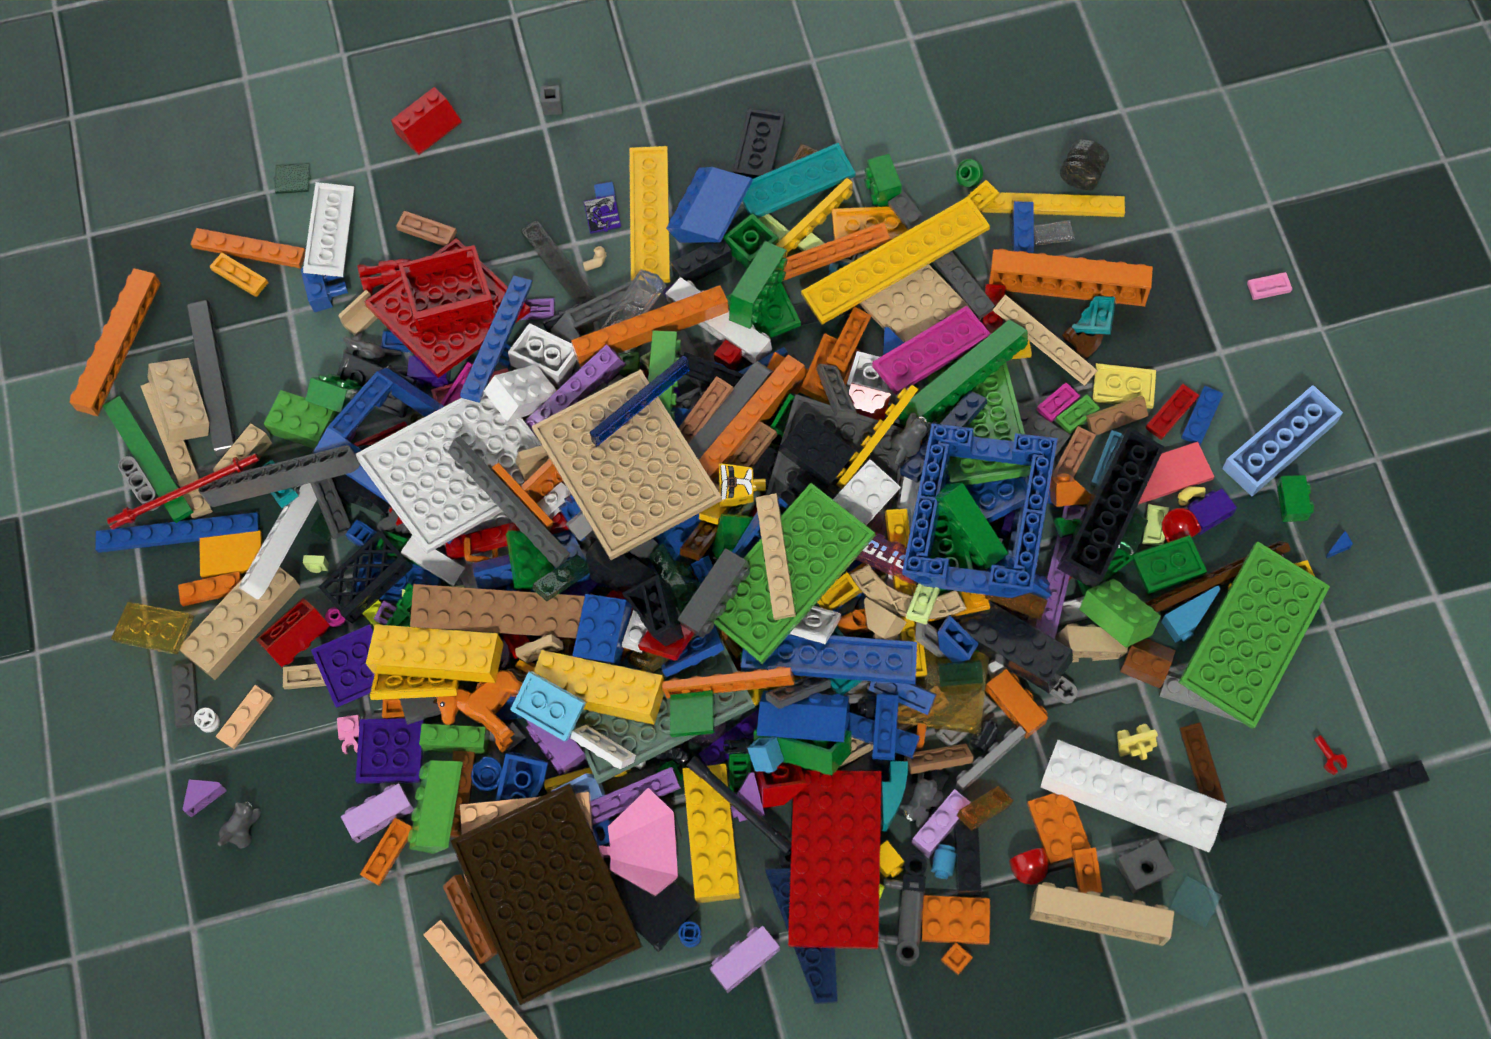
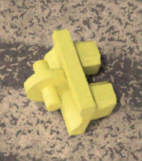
M1143 724L1136 728V735L1130 736L1128 730L1118 731L1119 756L1131 754L1132 757L1139 755L1141 760L1147 759V752L1153 751V747H1157L1156 737L1158 734L1156 730H1151L1147 724Z

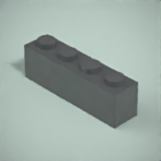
M725 548L677 619L680 624L701 638L709 634L714 627L716 618L724 613L729 599L736 595L741 581L748 577L751 568L748 562Z

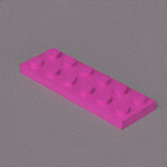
M966 306L872 362V367L893 393L897 395L904 387L906 389L909 388L911 385L916 384L969 352L991 335V333Z

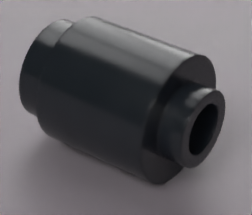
M877 696L862 697L861 701L858 702V713L862 714L865 718H875Z
M986 719V721L981 720L971 737L970 745L977 751L985 753L992 746L999 733L998 725L989 719Z

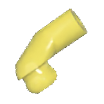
M1186 487L1178 494V504L1188 506L1189 499L1192 497H1205V487Z

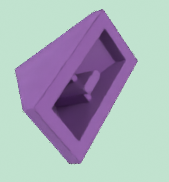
M189 779L183 811L190 817H193L227 791L226 788L219 782Z

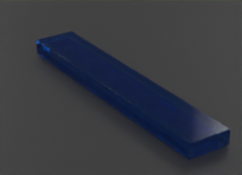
M683 355L590 431L592 443L596 447L599 446L690 371L688 359Z

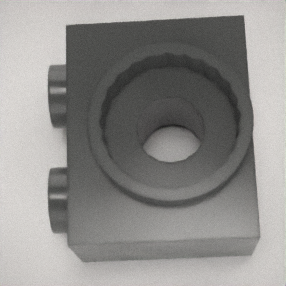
M1147 839L1138 844V849L1134 851L1127 849L1118 854L1120 858L1117 859L1115 864L1132 894L1152 886L1175 872L1158 839L1152 842L1150 839ZM1141 865H1149L1151 873L1143 872Z

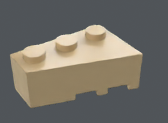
M1068 624L1056 634L1055 640L1073 650L1072 662H1079V658L1083 657L1092 658V661L1119 659L1128 653V647L1125 648L1110 634L1095 624L1086 625L1085 627L1078 626V624Z

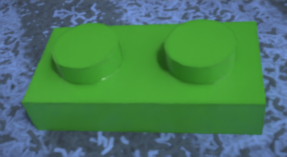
M1086 395L1058 415L1056 421L1070 434L1078 426L1080 427L1087 422V415L1100 411V408Z

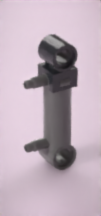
M912 854L906 859L903 881L885 880V887L902 890L898 936L880 935L879 941L885 944L897 945L896 959L903 966L915 964L919 956L926 877L924 875L927 869V861L920 854ZM917 862L921 865L922 869L915 872L911 870L910 864ZM909 948L913 951L914 956L909 959L904 958L901 951Z

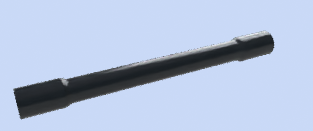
M696 756L686 765L726 799L768 837L770 842L784 854L788 852L792 847V843L784 835L767 823L715 776Z

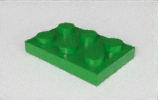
M508 530L506 539L514 589L555 590L557 583L554 565L548 561L524 533Z
M1190 535L1132 555L1134 558L1133 563L1147 594L1189 581L1207 573Z

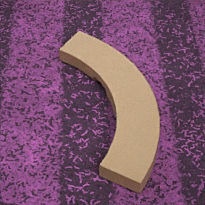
M869 564L850 574L858 587L873 602L892 613L906 617L913 596L898 592L889 587L875 574ZM952 591L938 596L929 619L943 618L966 610L967 608L958 592Z

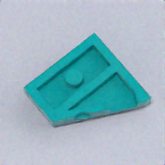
M1095 296L1090 302V306L1081 314V319L1078 323L1072 325L1075 332L1111 334L1116 304L1115 297Z

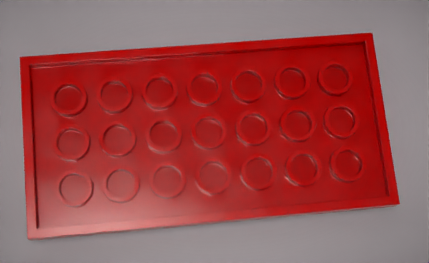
M802 770L806 780V787L793 797L788 946L879 949L881 771H835L833 775H829L815 770Z

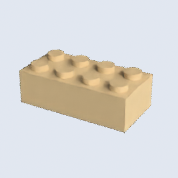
M189 358L148 364V380L168 443L208 436L209 420Z

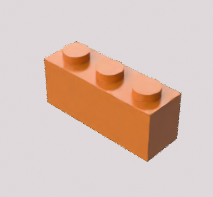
M1005 669L986 684L985 691L1017 728L1021 726L1026 731L1024 737L1027 739L1046 724L1048 714L1043 706L1037 705L1034 702L1031 692L1028 689L1022 688L1018 677L1013 672L1010 673Z

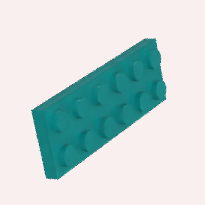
M836 143L752 179L753 182L742 203L749 216L753 213L757 218H760L842 183L846 178L851 179L855 177L856 172L840 144Z

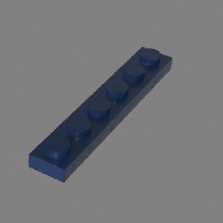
M969 391L940 424L967 427L986 406L987 398ZM929 437L920 446L917 454L911 456L900 468V475L917 483L921 480Z

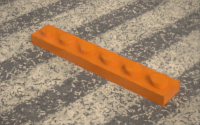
M879 223L787 257L788 261L784 269L786 276L783 281L889 242L890 237L885 223Z
M196 228L190 244L195 249L216 253L222 252L226 255L300 269L306 253L305 248Z
M777 667L771 670L736 671L732 674H713L707 677L692 676L688 679L672 678L669 681H662V690L666 697L670 698L671 694L711 690L714 693L795 684L791 668Z

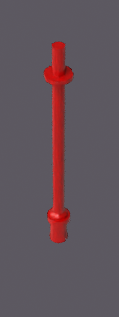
M256 453L242 460L234 457L233 464L137 508H124L123 512L108 517L107 522L110 524L117 521L110 525L112 530L126 523L131 524L135 522L137 516L235 471L238 473L243 472L244 467L259 461V457Z

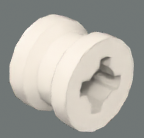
M202 708L194 716L195 724L207 733L215 731L220 724L218 715L210 708Z

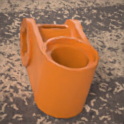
M865 608L854 610L841 616L838 623L839 630L843 634H861L871 631L868 629Z

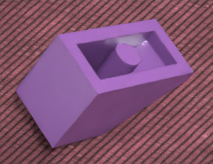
M750 772L736 795L756 813L764 816L754 772ZM730 805L733 818L738 817L739 822L748 820Z

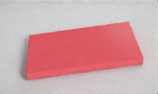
M1198 442L1161 454L1138 505L1214 479L1212 470Z

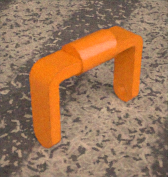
M466 537L464 540V555L467 561L476 563L498 557V548L492 550V558L479 555L473 556L470 553V538Z

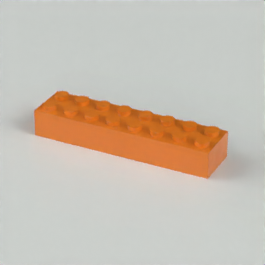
M993 249L989 284L1005 285V291L1090 301L1095 296L1115 297L1117 304L1145 306L1151 290L1153 266L1145 264L1134 265L1125 262H1107L1106 260H1088L1083 257L1070 258L1064 255L1052 256L1045 253L1033 254L1026 251L1015 252L1006 249Z

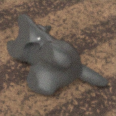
M362 333L351 338H343L347 345L343 352L351 353L378 365L385 356L401 354L399 350L383 349L375 343L363 341Z
M911 413L908 416L903 432L897 433L891 440V447L898 452L895 464H900L905 457L910 458L917 454L920 450V442L931 430L932 423H927L924 417H917L916 413Z
M924 772L918 773V782L914 788L912 800L908 804L900 805V808L903 810L907 820H916L917 827L922 828L928 820L929 809L931 807L939 808L943 803L944 797L942 792L937 790V783L934 780L924 779Z
M249 802L235 803L232 816L229 821L221 826L219 831L218 846H223L230 842L236 844L239 848L247 847L252 841L249 828L259 819L261 815L260 809L255 808L253 810Z

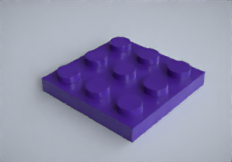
M371 624L311 649L336 708L363 697L371 691L375 674L366 665L373 635Z
M405 718L360 719L355 782L357 784L421 783L419 772L422 767L423 749L419 742L422 724H425V720L407 725Z

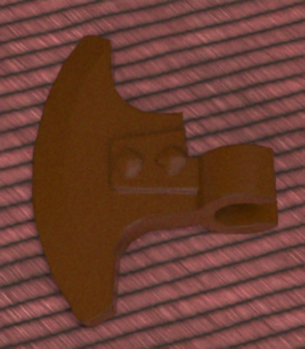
M1071 327L1062 335L1066 341L1073 344L1076 353L1083 359L1092 355L1103 339V334L1088 336L1083 332L1078 336Z

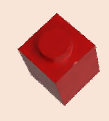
M725 340L714 353V361L723 364L728 369L735 370L742 362V350Z

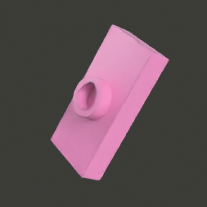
M1286 272L1251 279L1247 282L1253 300L1292 291Z

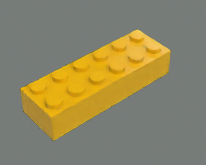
M375 624L366 665L374 674L496 683L504 643L498 633Z
M541 650L534 669V673L584 700L586 704L583 710L655 724L664 696L662 681L665 680L663 675Z
M726 764L707 766L715 776L729 787ZM683 768L695 900L697 903L740 899L731 804L690 768Z

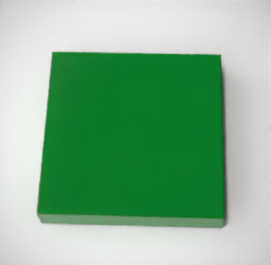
M713 690L670 695L671 737L714 733Z

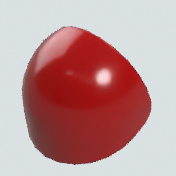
M1184 508L1171 510L1165 515L1162 522V530L1167 542L1189 535L1192 538L1201 531V526L1195 515Z
M1037 848L1011 858L1009 864L1014 876L1019 881L1032 885L1041 882L1046 877L1049 860L1045 848Z

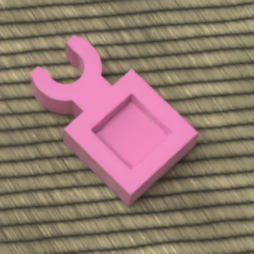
M359 715L337 718L338 738L340 741L345 740L342 744V751L345 754H348L347 749L350 745H354L356 753L358 751V743L355 738L359 737Z

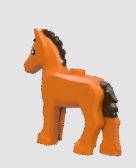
M507 668L498 671L496 683L479 682L476 690L472 693L462 685H459L457 696L432 697L434 698L433 703L438 704L444 724H453L459 709L465 715L484 725L494 735L499 750L504 752L512 745L511 737L514 733L496 716V713L511 696L517 697L527 674H523V671Z

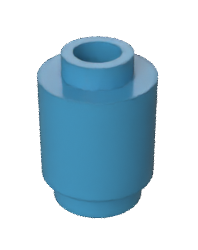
M938 845L934 852L931 872L935 873V877L948 879V876H953L956 861L954 847Z

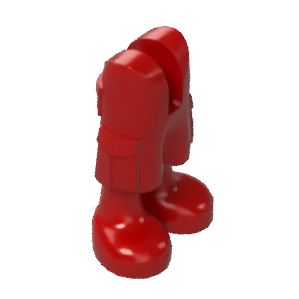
M402 258L395 261H381L378 263V266L357 265L363 291L367 290L372 296L374 287L381 284L386 287L401 277L398 264L411 260ZM375 274H381L380 276L370 277Z

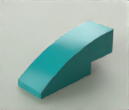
M890 761L889 782H882V831L888 830L900 808L907 781L908 761Z

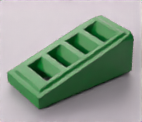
M729 754L730 789L734 792V789H739L742 783H734V780H745L748 773L751 772L750 754ZM746 762V765H734V763ZM734 771H747V774H734Z

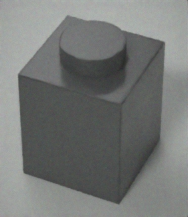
M559 85L540 87L541 105L544 115L562 114V97Z

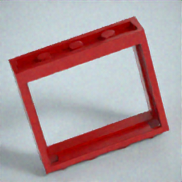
M475 245L398 264L417 331L494 311L491 294ZM473 263L483 295L418 311L409 278Z

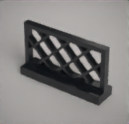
M379 530L329 576L319 588L340 611L339 613L353 624L363 612L378 601L413 566ZM381 538L384 541L383 550H374L375 543ZM363 554H369L368 564H359V558ZM373 554H382L381 564H372ZM387 554L397 555L398 558L393 563L386 564ZM348 568H354L352 578H344V572ZM358 568H367L366 578H357ZM372 568H381L380 575L377 578H371ZM333 582H338L337 592L330 593L326 589ZM343 582H352L351 592H342ZM357 582H366L365 589L362 592H356ZM341 596H350L349 604L343 608L340 605Z

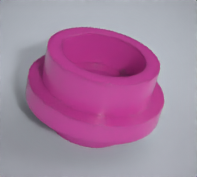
M336 607L330 608L325 615V620L332 627H339L346 621ZM334 614H339L336 619H332Z

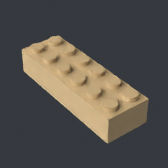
M278 568L265 593L258 600L239 588L240 581L178 649L190 661L216 680L300 588L296 580L282 568Z
M1043 882L1042 885L1038 884L1034 891L1030 913L1031 920L1164 946L1171 939L1174 911L1168 910L1167 906H1146L1145 902L1133 900L1132 903L1126 902L1118 896L1100 897V893L1088 891L1087 894L1080 893L1078 889L1073 887H1065V889L1055 888V884Z

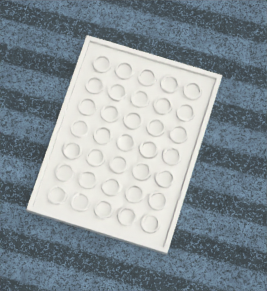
M485 393L480 403L460 398L356 453V457L363 469L426 554L502 511L448 453L455 438L460 436L490 469L499 463L520 486L524 483V480L515 462L518 452L541 446L540 441L522 418L507 422Z

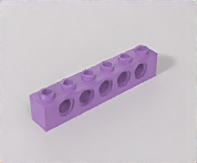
M606 344L524 422L535 435L532 429L533 425L585 399L604 381L608 383L627 364L615 350Z

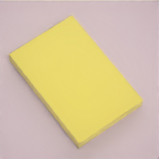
M1096 363L1095 368L1098 371L1094 375L1092 397L1094 402L1117 405L1143 396L1146 407L1153 409L1156 370Z

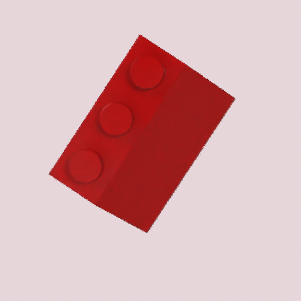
M435 87L391 120L395 133L418 155L462 123L448 100Z
M303 598L255 640L283 667L290 664L300 651L306 650L315 638L324 635L330 625Z

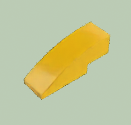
M864 561L851 572H847L838 578L817 602L821 608L833 611L862 593L863 591L858 587L850 574L869 563Z

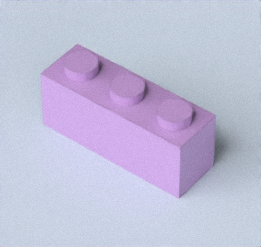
M392 784L386 787L383 793L368 797L362 805L349 808L341 818L352 839L358 843L390 825L394 818L400 819L413 812L414 808L400 784Z
M954 789L913 837L912 845L929 858L938 848V845L944 841L970 810L972 803Z
M764 926L759 929L757 927L753 928L746 935L748 937L742 943L740 941L736 942L729 948L730 953L725 957L720 955L711 963L713 965L710 968L712 974L727 993L780 951V946Z

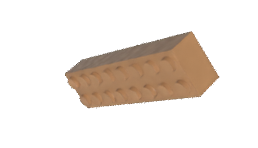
M413 584L410 627L531 636L552 634L555 637L576 639L585 596Z

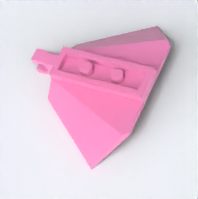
M647 788L608 826L610 846H599L604 858H611L610 871L656 896L678 877L677 842L674 812Z

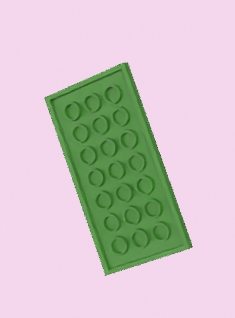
M961 358L955 359L927 376L928 384ZM1005 362L996 372L988 376L983 383L978 384L972 389V392L987 398L986 406L967 426V428H973L974 437L1014 441L1015 433L1025 434L1007 363ZM956 405L950 407L941 417L937 418V424H940ZM950 456L947 472L950 484L963 483L966 486L1030 476L1031 466Z
M812 483L808 485L781 516L796 616L779 620L773 618L761 538L743 558L751 567L748 577L741 581L736 595L727 602L724 613L714 621V625L761 664L768 659L876 536L875 532Z
M1257 541L1253 545L1178 683L1248 727L1255 728L1330 586Z

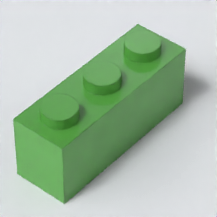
M422 724L419 745L423 751L453 753V751L475 752L476 754H487L490 734L486 727Z

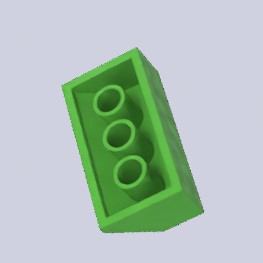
M431 760L421 767L419 772L421 783L415 795L417 806L412 812V821L414 823L413 828L408 834L409 849L435 854L448 848L463 762Z

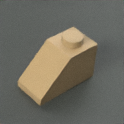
M866 597L864 605L868 629L875 633L873 637L876 639L896 640L907 622Z

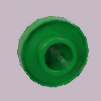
M965 159L958 165L956 178L961 186L973 188L981 182L983 168L978 161Z

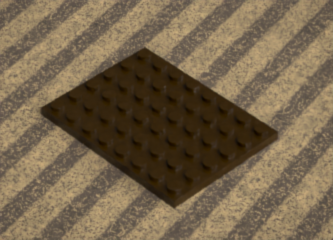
M569 783L450 840L519 1005L532 1001L643 947L572 784Z

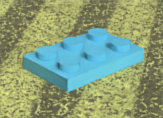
M530 671L510 710L561 740L568 741L586 702Z

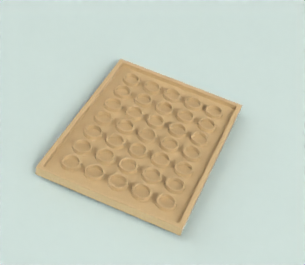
M641 369L532 426L535 435L610 560L722 501L719 491Z

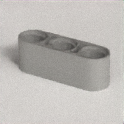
M126 456L119 461L118 468L142 505L159 497L133 457ZM158 506V507H156V508H154V509H152V510H150V511H154V510L158 509L160 506Z

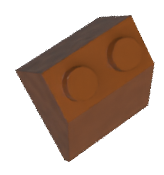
M1145 638L1130 646L1120 672L1161 688L1176 650Z

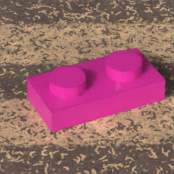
M1065 383L1038 405L1036 410L1052 423L1058 415L1077 402L1080 395Z

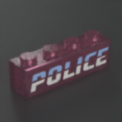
M875 533L876 536L857 556L856 560L867 565L869 564L891 576H896L909 584L916 585V581L902 574L907 550L904 548L905 546L896 541L890 542L885 540V536Z

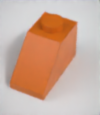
M1061 473L1057 477H1051L1050 498L1056 507L1088 504L1091 494L1069 474Z

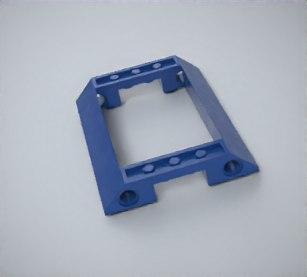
M390 369L379 370L327 427L314 453L345 445L350 446L355 455L362 451L350 442L355 437L356 428L375 406L380 408L391 391L393 396L424 417L445 406ZM361 464L357 470L346 474L388 503Z
M932 423L902 574L925 587H938L939 589L1005 598H1014L1031 593L1033 591L1058 438L1015 433L1014 441L974 437L973 428ZM950 456L1031 466L1014 570L1005 569V566L992 565L991 572L949 567V559L936 557V559H931L940 511L935 497L945 486Z

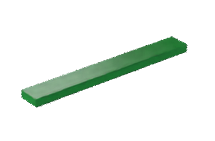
M120 395L104 404V410L157 495L161 497L178 489ZM184 496L164 504L175 523L194 513Z

